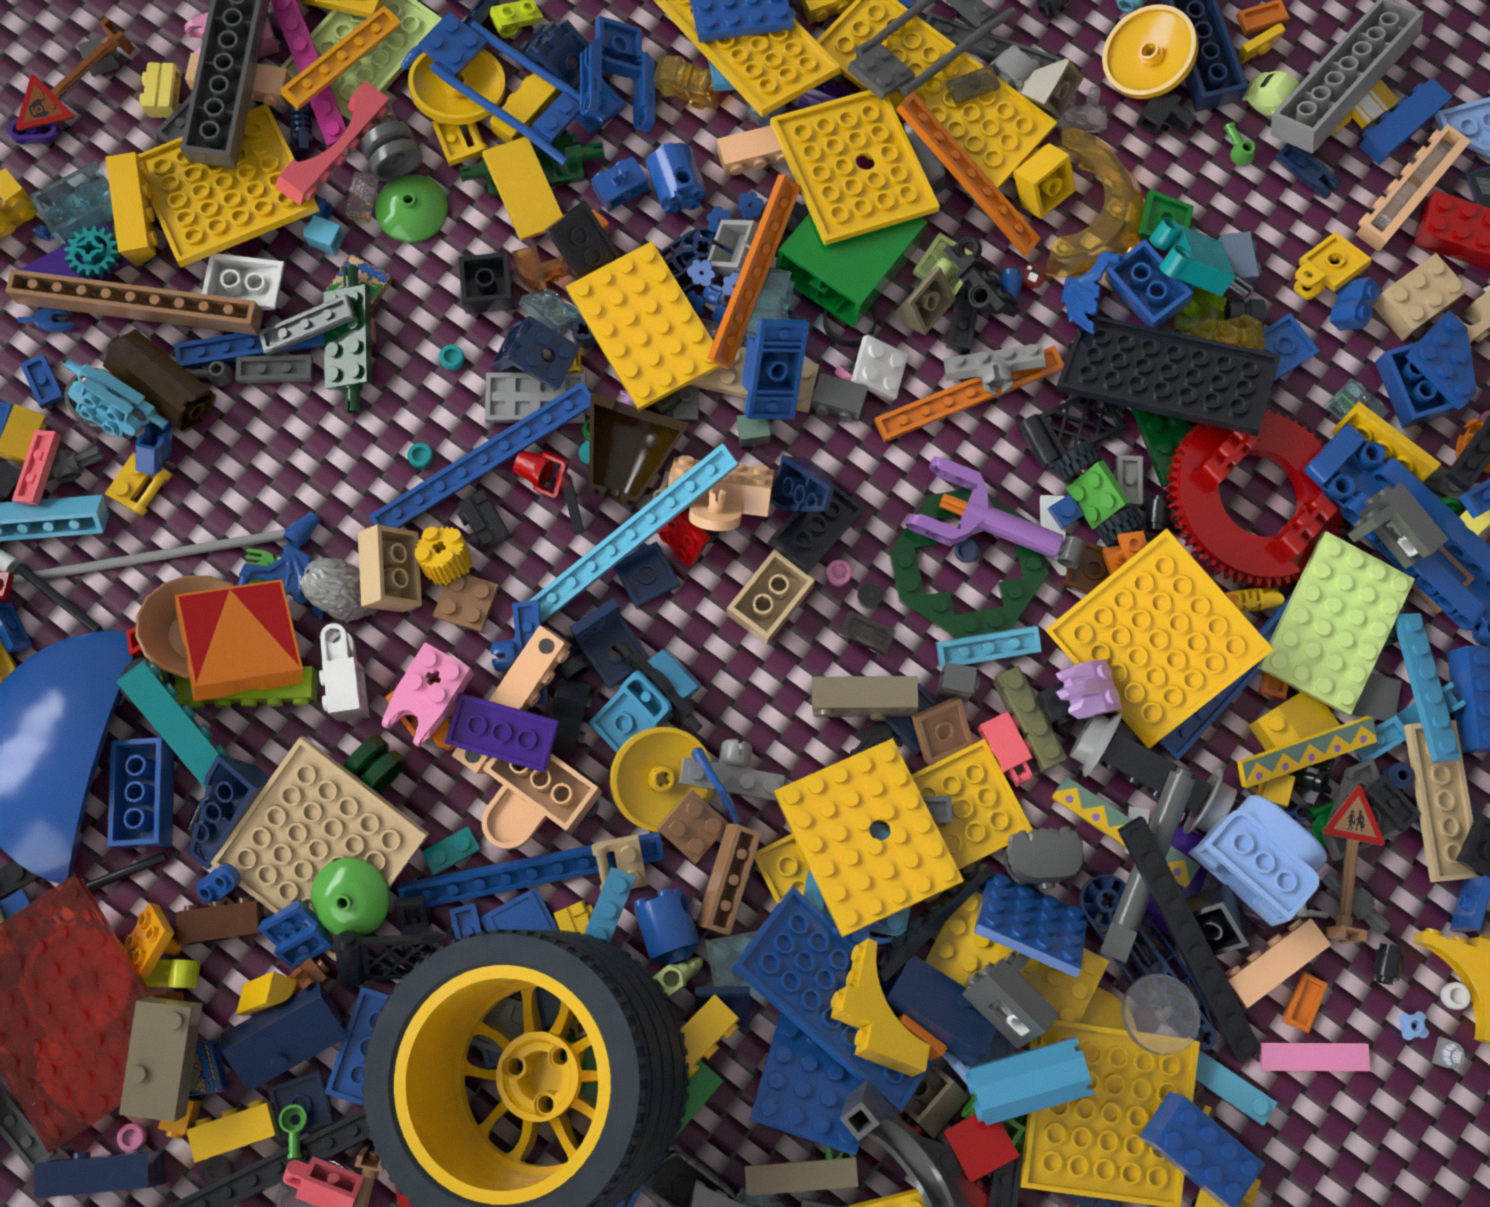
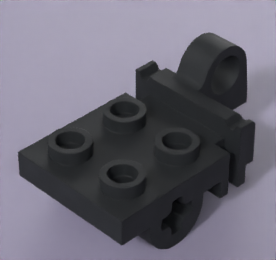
M965 237L953 247L947 245L943 249L961 269L956 274L961 279V282L965 285L969 282L972 283L973 286L968 293L971 305L992 314L1003 313L1013 318L1021 311L1015 305L1018 302L1016 298L1008 291L1005 293L1000 288L1002 285L1000 280L993 274L990 276L987 273L992 267L990 264L980 260L982 245L978 240L972 237ZM969 243H974V253L967 256L965 254V247Z

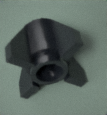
M1334 758L1288 773V775L1295 776L1293 789L1306 804L1316 806L1320 797L1318 791L1331 794L1332 789L1328 785L1330 776L1324 770L1331 772L1335 762Z

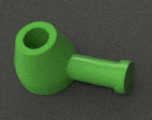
M1235 122L1227 124L1224 130L1228 133L1234 145L1230 152L1231 160L1238 166L1251 164L1256 154L1255 144L1251 140H1242L1236 129Z
M295 1104L286 1106L279 1115L280 1127L289 1133V1154L287 1159L302 1158V1153H300V1131L306 1127L308 1122L306 1110ZM299 1115L301 1120L299 1124L294 1125L293 1119Z

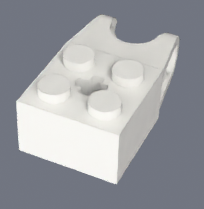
M337 623L328 624L322 629L320 635L323 670L319 671L321 685H325L326 695L322 696L324 711H328V714L338 722L369 718L364 667L357 661L355 642L341 625ZM333 629H337L340 631L334 633L330 637L329 641H327V634L329 631Z

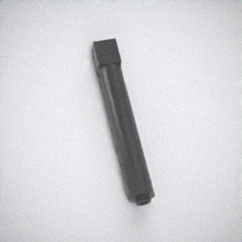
M1177 767L1176 772L1170 770L1149 824V828L1165 859L1196 782L1195 779L1191 778L1192 772ZM1135 863L1100 950L1101 953L1125 963L1151 898Z

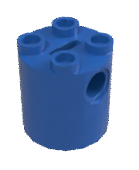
M671 142L660 145L657 150L648 156L646 166L661 208L664 209L666 215H672L686 208L688 210L699 208L701 200L706 195V187L691 147L685 143Z
M682 888L664 889L657 892L658 897L650 899L649 897H644L634 901L635 915L650 960L669 965L689 959L701 941Z

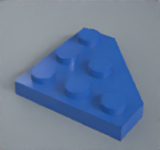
M1449 310L1443 314L1405 357L1459 410L1475 395L1477 388L1468 329Z

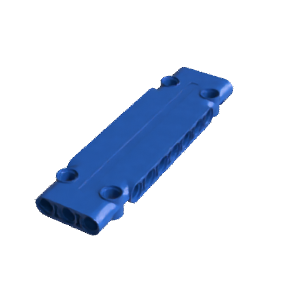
M1347 423L1302 471L1322 489L1324 495L1334 504L1337 503L1341 507V515L1353 527V524L1362 517L1359 512L1367 507L1364 503L1366 500L1387 485L1393 488L1402 482L1449 539L1442 546L1475 579L1465 588L1462 583L1467 578L1439 549L1432 556L1420 557L1413 565L1405 569L1374 531H1371L1364 537L1396 568L1414 578L1413 584L1440 607L1459 627L1471 630L1473 639L1478 644L1490 647V632L1488 631V629L1490 630V546L1474 531L1468 529L1465 522L1401 462L1391 457L1385 459V450L1381 444L1377 442L1368 443L1365 440L1366 438L1354 426Z

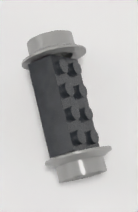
M1121 712L1116 713L1111 718L1103 714L1090 717L1069 755L1083 763V776L1087 777L1099 759H1101V765L1115 774H1117L1118 770L1124 772L1126 780L1138 787L1142 783L1149 786L1147 791L1160 798L1170 770L1176 772L1177 767L1183 768L1117 732L1116 729L1122 717ZM1217 769L1207 782L1192 774L1191 778L1195 779L1196 782L1184 810V813L1188 814L1183 827L1185 834L1190 833L1196 828L1207 833L1220 819L1229 813L1236 798L1237 789L1223 782V769Z

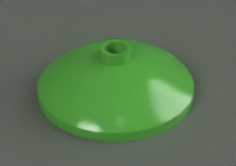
M415 174L404 175L391 180L382 188L376 200L375 215L381 229L389 237L404 243H417L431 238L443 227L448 215V202L442 188L432 179ZM407 199H412L411 203H405Z
M341 858L326 865L316 876L311 889V904L314 914L329 932L338 935L343 931H355L363 937L376 930L385 920L390 908V890L383 874L371 863L359 858ZM341 898L346 899L347 906L341 904Z

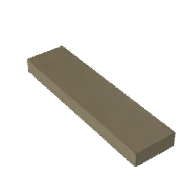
M856 1157L745 1166L747 1196L858 1187Z

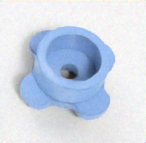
M1417 1011L1412 1015L1402 1013L1399 1016L1400 1029L1404 1039L1412 1040L1413 1037L1426 1038L1429 1031L1425 1027L1424 1022L1426 1016L1423 1012ZM1413 1023L1416 1024L1415 1028H1412Z

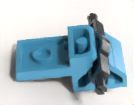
M624 641L620 642L615 649L627 659L625 664L633 673L620 686L621 689L588 723L616 753L636 733L648 728L658 727L661 723L668 722L673 716L681 724L685 722L694 733L698 732L703 725L692 715L693 709L686 702L702 687L701 683L668 649H662L647 661L637 650L633 652Z

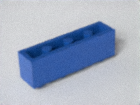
M1430 78L1425 84L1420 82L1410 92L1412 95L1409 98L1404 96L1394 106L1396 109L1392 113L1388 110L1378 120L1379 124L1376 127L1371 125L1362 134L1364 139L1359 147L1378 165L1382 164L1426 125L1438 111L1444 109L1453 97L1433 78Z
M1467 645L1447 652L1450 682L1454 684L1451 692L1458 702L1461 700L1466 702V705L1454 711V718L1457 724L1461 752L1480 754L1490 751V650L1488 646Z

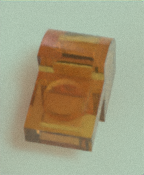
M536 245L512 251L521 282L532 290L547 291L546 281L557 282L569 276L564 258L540 263Z

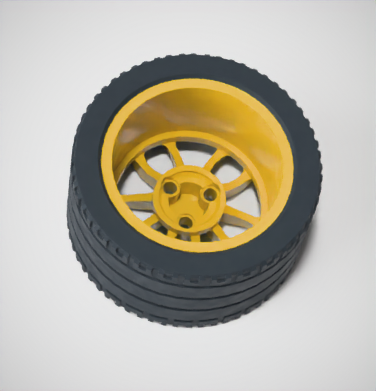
M497 929L477 932V934H468L463 938L450 941L449 945H442L434 953L427 954L424 957V961H418L414 965V969L402 977L403 981L395 985L393 988L394 993L391 997H387L384 1002L385 1007L380 1009L377 1015L379 1019L376 1025L372 1027L371 1032L373 1034L371 1039H368L367 1046L369 1048L367 1055L364 1057L365 1070L362 1071V1077H364V1087H362L364 1102L362 1103L367 1118L365 1123L370 1131L368 1135L375 1146L374 1152L376 1156H379L381 1160L380 1165L382 1169L387 1171L389 1174L388 1179L391 1183H395L400 1195L404 1194L412 1207H613L630 1197V1193L639 1190L652 1177V1172L659 1169L661 1162L670 1152L669 1147L674 1145L676 1141L675 1136L682 1126L680 1122L681 1117L685 1116L686 1109H684L685 1101L689 1097L687 1086H690V1079H688L689 1063H686L685 1057L688 1055V1050L685 1049L684 1032L681 1033L680 1030L681 1021L676 1017L674 1005H670L668 1001L670 997L667 992H663L660 982L651 977L652 973L649 969H645L638 959H632L630 953L621 950L617 945L607 944V940L589 934H581V932L561 930ZM539 986L561 1000L558 1016L549 1032L543 1031L536 998V988ZM520 991L523 1003L524 1034L514 1039L501 1027L483 1021V1019L498 1003ZM575 1014L584 1027L587 1036L577 1042H568L565 1038ZM473 1036H487L502 1048L503 1053L498 1061L497 1070L481 1069L468 1062L467 1054ZM591 1046L596 1059L597 1071L582 1070L581 1068L584 1051ZM563 1049L567 1052L568 1060L566 1063L561 1060L560 1056ZM519 1059L523 1063V1070L521 1073L518 1069ZM467 1075L496 1080L497 1089L502 1099L480 1125L477 1124L468 1103L465 1087V1076ZM598 1081L597 1104H594L579 1093L582 1082ZM548 1096L553 1100L554 1106L552 1110L547 1106L546 1100ZM570 1107L592 1120L589 1131L580 1147L566 1114ZM511 1111L514 1115L523 1119V1127L516 1147L510 1153H504L489 1140V1136L497 1122L506 1113ZM549 1121L568 1156L567 1163L535 1165L524 1162L534 1147L541 1122Z

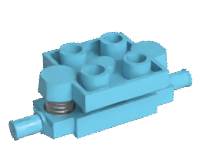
M71 358L66 361L64 368L72 371L78 377V381H74L68 391L69 397L77 402L75 411L79 412L84 419L93 421L101 426L106 433L121 439L125 433L131 436L135 435L142 425L145 426L150 422L162 430L168 425L169 421L156 414L155 407L144 400L145 396L103 369L96 370L88 364L81 366Z

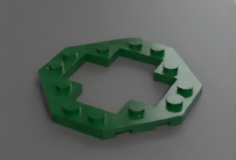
M961 489L944 493L968 502L972 491ZM944 493L929 495L915 514H923L938 521L962 517L939 507ZM988 494L994 508L1031 522ZM906 527L889 552L899 603L907 608H911L920 614L922 618L950 634L954 639L1011 630L1049 574L1043 554L1014 543L1022 578L998 583L1003 607L955 615L950 591L929 595L924 594L915 549L938 546V541L913 532ZM986 532L987 537L994 536L993 534Z

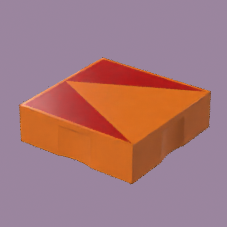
M282 579L175 595L176 614L182 643L186 648L188 673L194 702L231 696L247 690H267L302 684L303 666Z

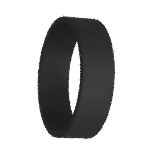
M874 303L870 307V311L874 319V325L871 328V330L866 334L870 336L873 335L878 320V314ZM824 310L823 327L833 342L846 347L861 345L864 336L847 339L834 333L827 322L828 311Z

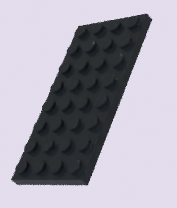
M1086 313L1089 321L1095 323V334L1092 335L1082 327H1078L1058 380L1056 391L1258 436L1280 362V354L1102 316H1092Z

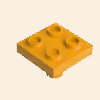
M150 902L145 911L139 915L137 925L133 932L127 936L124 947L131 956L132 964L138 977L147 979L163 952L176 956L182 945H178L177 938H172L174 931L160 906Z

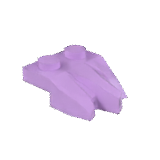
M1106 659L1083 662L1064 668L1056 673L1058 679L1064 683V687L1056 693L1061 700L1070 701L1071 705L1068 711L1077 719L1090 718L1098 714L1116 712L1122 709L1120 696L1115 688L1111 676L1112 672Z

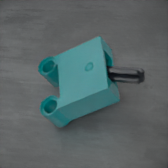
M1167 217L1162 219L1149 238L1156 248L1163 251L1169 250V253L1159 265L1161 271L1171 278L1187 282L1186 285L1192 292L1197 286L1222 296L1230 287L1246 298L1254 289L1251 283L1233 271L1222 243L1216 239L1180 225Z

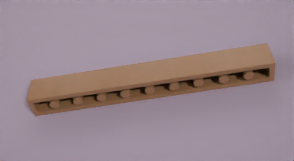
M16 269L10 270L5 290L17 304L250 335H259L258 331L260 330L263 311L256 301Z

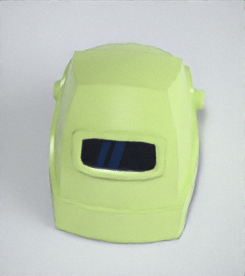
M1264 72L1258 74L1250 81L1242 100L1248 101L1254 108L1265 115L1272 116L1275 110L1299 86V82L1285 72Z

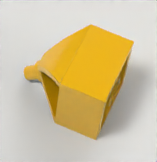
M1050 143L1029 155L1021 166L1018 165L1015 168L1014 173L1010 176V178L1016 181L1021 207L1040 219L1076 191L1070 155Z

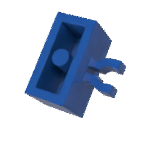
M633 156L618 161L614 167L607 171L598 172L591 179L593 191L607 213L649 190L648 178Z

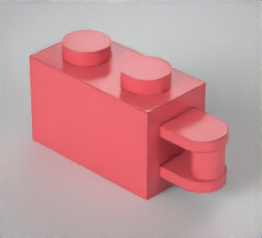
M1007 711L980 724L977 731L981 739L986 740L1003 774L1008 772L1012 782L1018 787L1033 779V774L1026 763L1032 758V749L1028 741L1022 739L1018 731L1020 730L1018 721L1014 716H1010ZM1020 766L1023 772L1017 775L1014 768Z
M312 1156L309 1164L298 1160L290 1161L283 1175V1181L285 1184L298 1189L295 1198L318 1207H353L365 1176Z

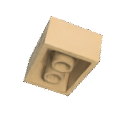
M1435 253L1383 291L1373 308L1397 336L1404 341L1456 303L1469 289L1439 255Z
M378 524L358 532L361 607L403 613L422 606L420 565L414 555L415 548H417L415 545L419 544L418 532Z
M773 550L727 607V616L765 645H768L813 589L815 579L806 575L780 553Z

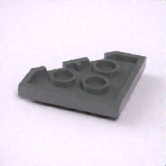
M1373 758L1345 769L1327 823L1355 786L1361 785L1365 792L1380 776ZM1366 796L1383 839L1386 840L1402 833L1391 824ZM1323 834L1332 860L1344 858L1346 839ZM1359 842L1358 851L1368 848L1373 844Z

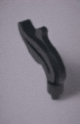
M880 723L873 725L865 731L856 730V736L862 741L855 749L850 751V754L854 756L880 744L882 741L892 738L897 746L901 747L903 744L898 740L899 737L892 733L888 725Z

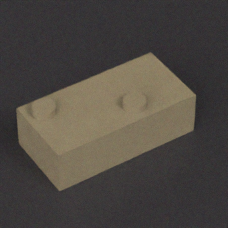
M918 676L812 677L813 716L870 717L871 721H885L886 717H911V715L918 713Z
M156 997L136 1000L119 1115L175 1122L186 1116L202 1003Z

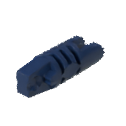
M310 101L299 110L288 102L291 140L296 141L297 154L306 155L309 150V142H313Z

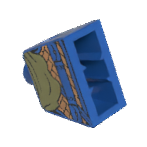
M210 1039L197 1045L189 1096L230 1090L218 1039Z

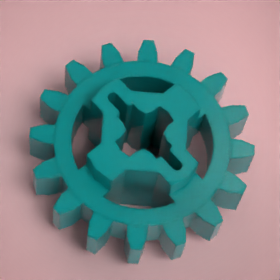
M93 226L91 231L83 227L82 234L75 231L74 236L76 238L74 240H67L71 246L64 248V251L68 254L64 258L72 271L77 272L81 278L87 275L92 280L95 274L100 279L103 278V272L105 271L111 274L110 267L118 266L115 258H121V254L118 252L117 239L113 234H109L105 228L99 231L96 226ZM101 241L107 243V247L101 244ZM78 258L81 259L85 264L83 265L79 263Z

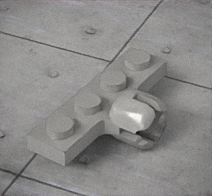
M1042 343L943 358L946 381L981 377L983 388L993 395H997L996 388H1001V394L1010 389L1013 384L1012 372L1046 366Z
M736 739L723 741L718 762H710L727 792L777 802L774 790L784 786L785 775L752 769L750 765L752 745L745 741L738 743ZM688 757L682 758L678 784L716 791L714 785L696 760Z

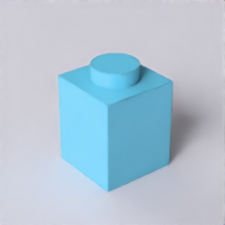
M313 215L311 221L306 223L303 230V236L308 246L333 256L336 255L345 237L341 225Z

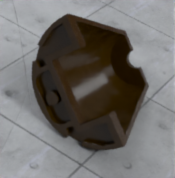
M592 392L590 396L589 487L595 489L593 494L605 498L612 494L618 496V502L632 506L633 501L638 502L687 429L689 423L644 409L638 412L634 406Z

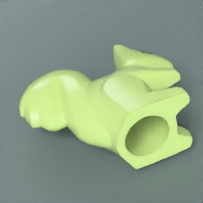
M694 957L677 965L669 964L652 978L654 980L657 979L661 984L660 987L663 992H667L668 996L684 988L687 981L700 971L703 966V960L700 957Z

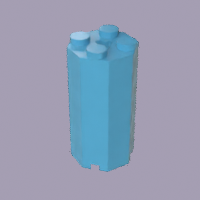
M1070 1037L969 1067V1073L965 1074V1079L970 1094L976 1093L978 1101L973 1102L978 1121H985L987 1126L1095 1094L1094 1088L1090 1085L1092 1080L1082 1050L1079 1051L1078 1046L1074 1047V1045L1079 1044L1077 1037Z

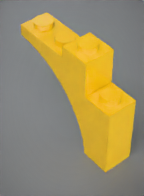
M1431 928L1415 932L1412 943L1423 946L1442 958L1469 989L1475 1016L1474 1040L1490 1045V936L1479 934V937L1466 940L1451 936V939L1443 937L1441 931Z
M868 938L856 945L852 950L851 960H853V963L846 978L847 986L834 993L831 999V1007L833 1008L831 1018L859 1028L854 1041L856 1056L914 1077L926 1071L930 1044L923 1042L908 1031L889 1007L883 995L877 974L876 951L878 942Z

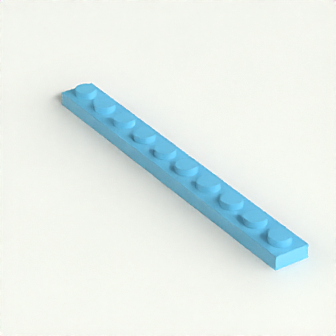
M722 443L531 598L529 601L539 600L542 624L736 469L740 464L726 445Z

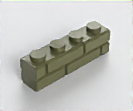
M1016 666L996 676L992 682L1008 713L1012 714L1018 721L1020 726L1018 731L1022 739H1026L1032 749L1031 756L1033 760H1036L1035 765L1039 773L1051 769L1068 759L1020 666Z

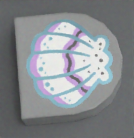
M1438 1037L1432 1063L1450 1069L1461 1066L1465 1060V1053L1460 1044L1443 1037Z

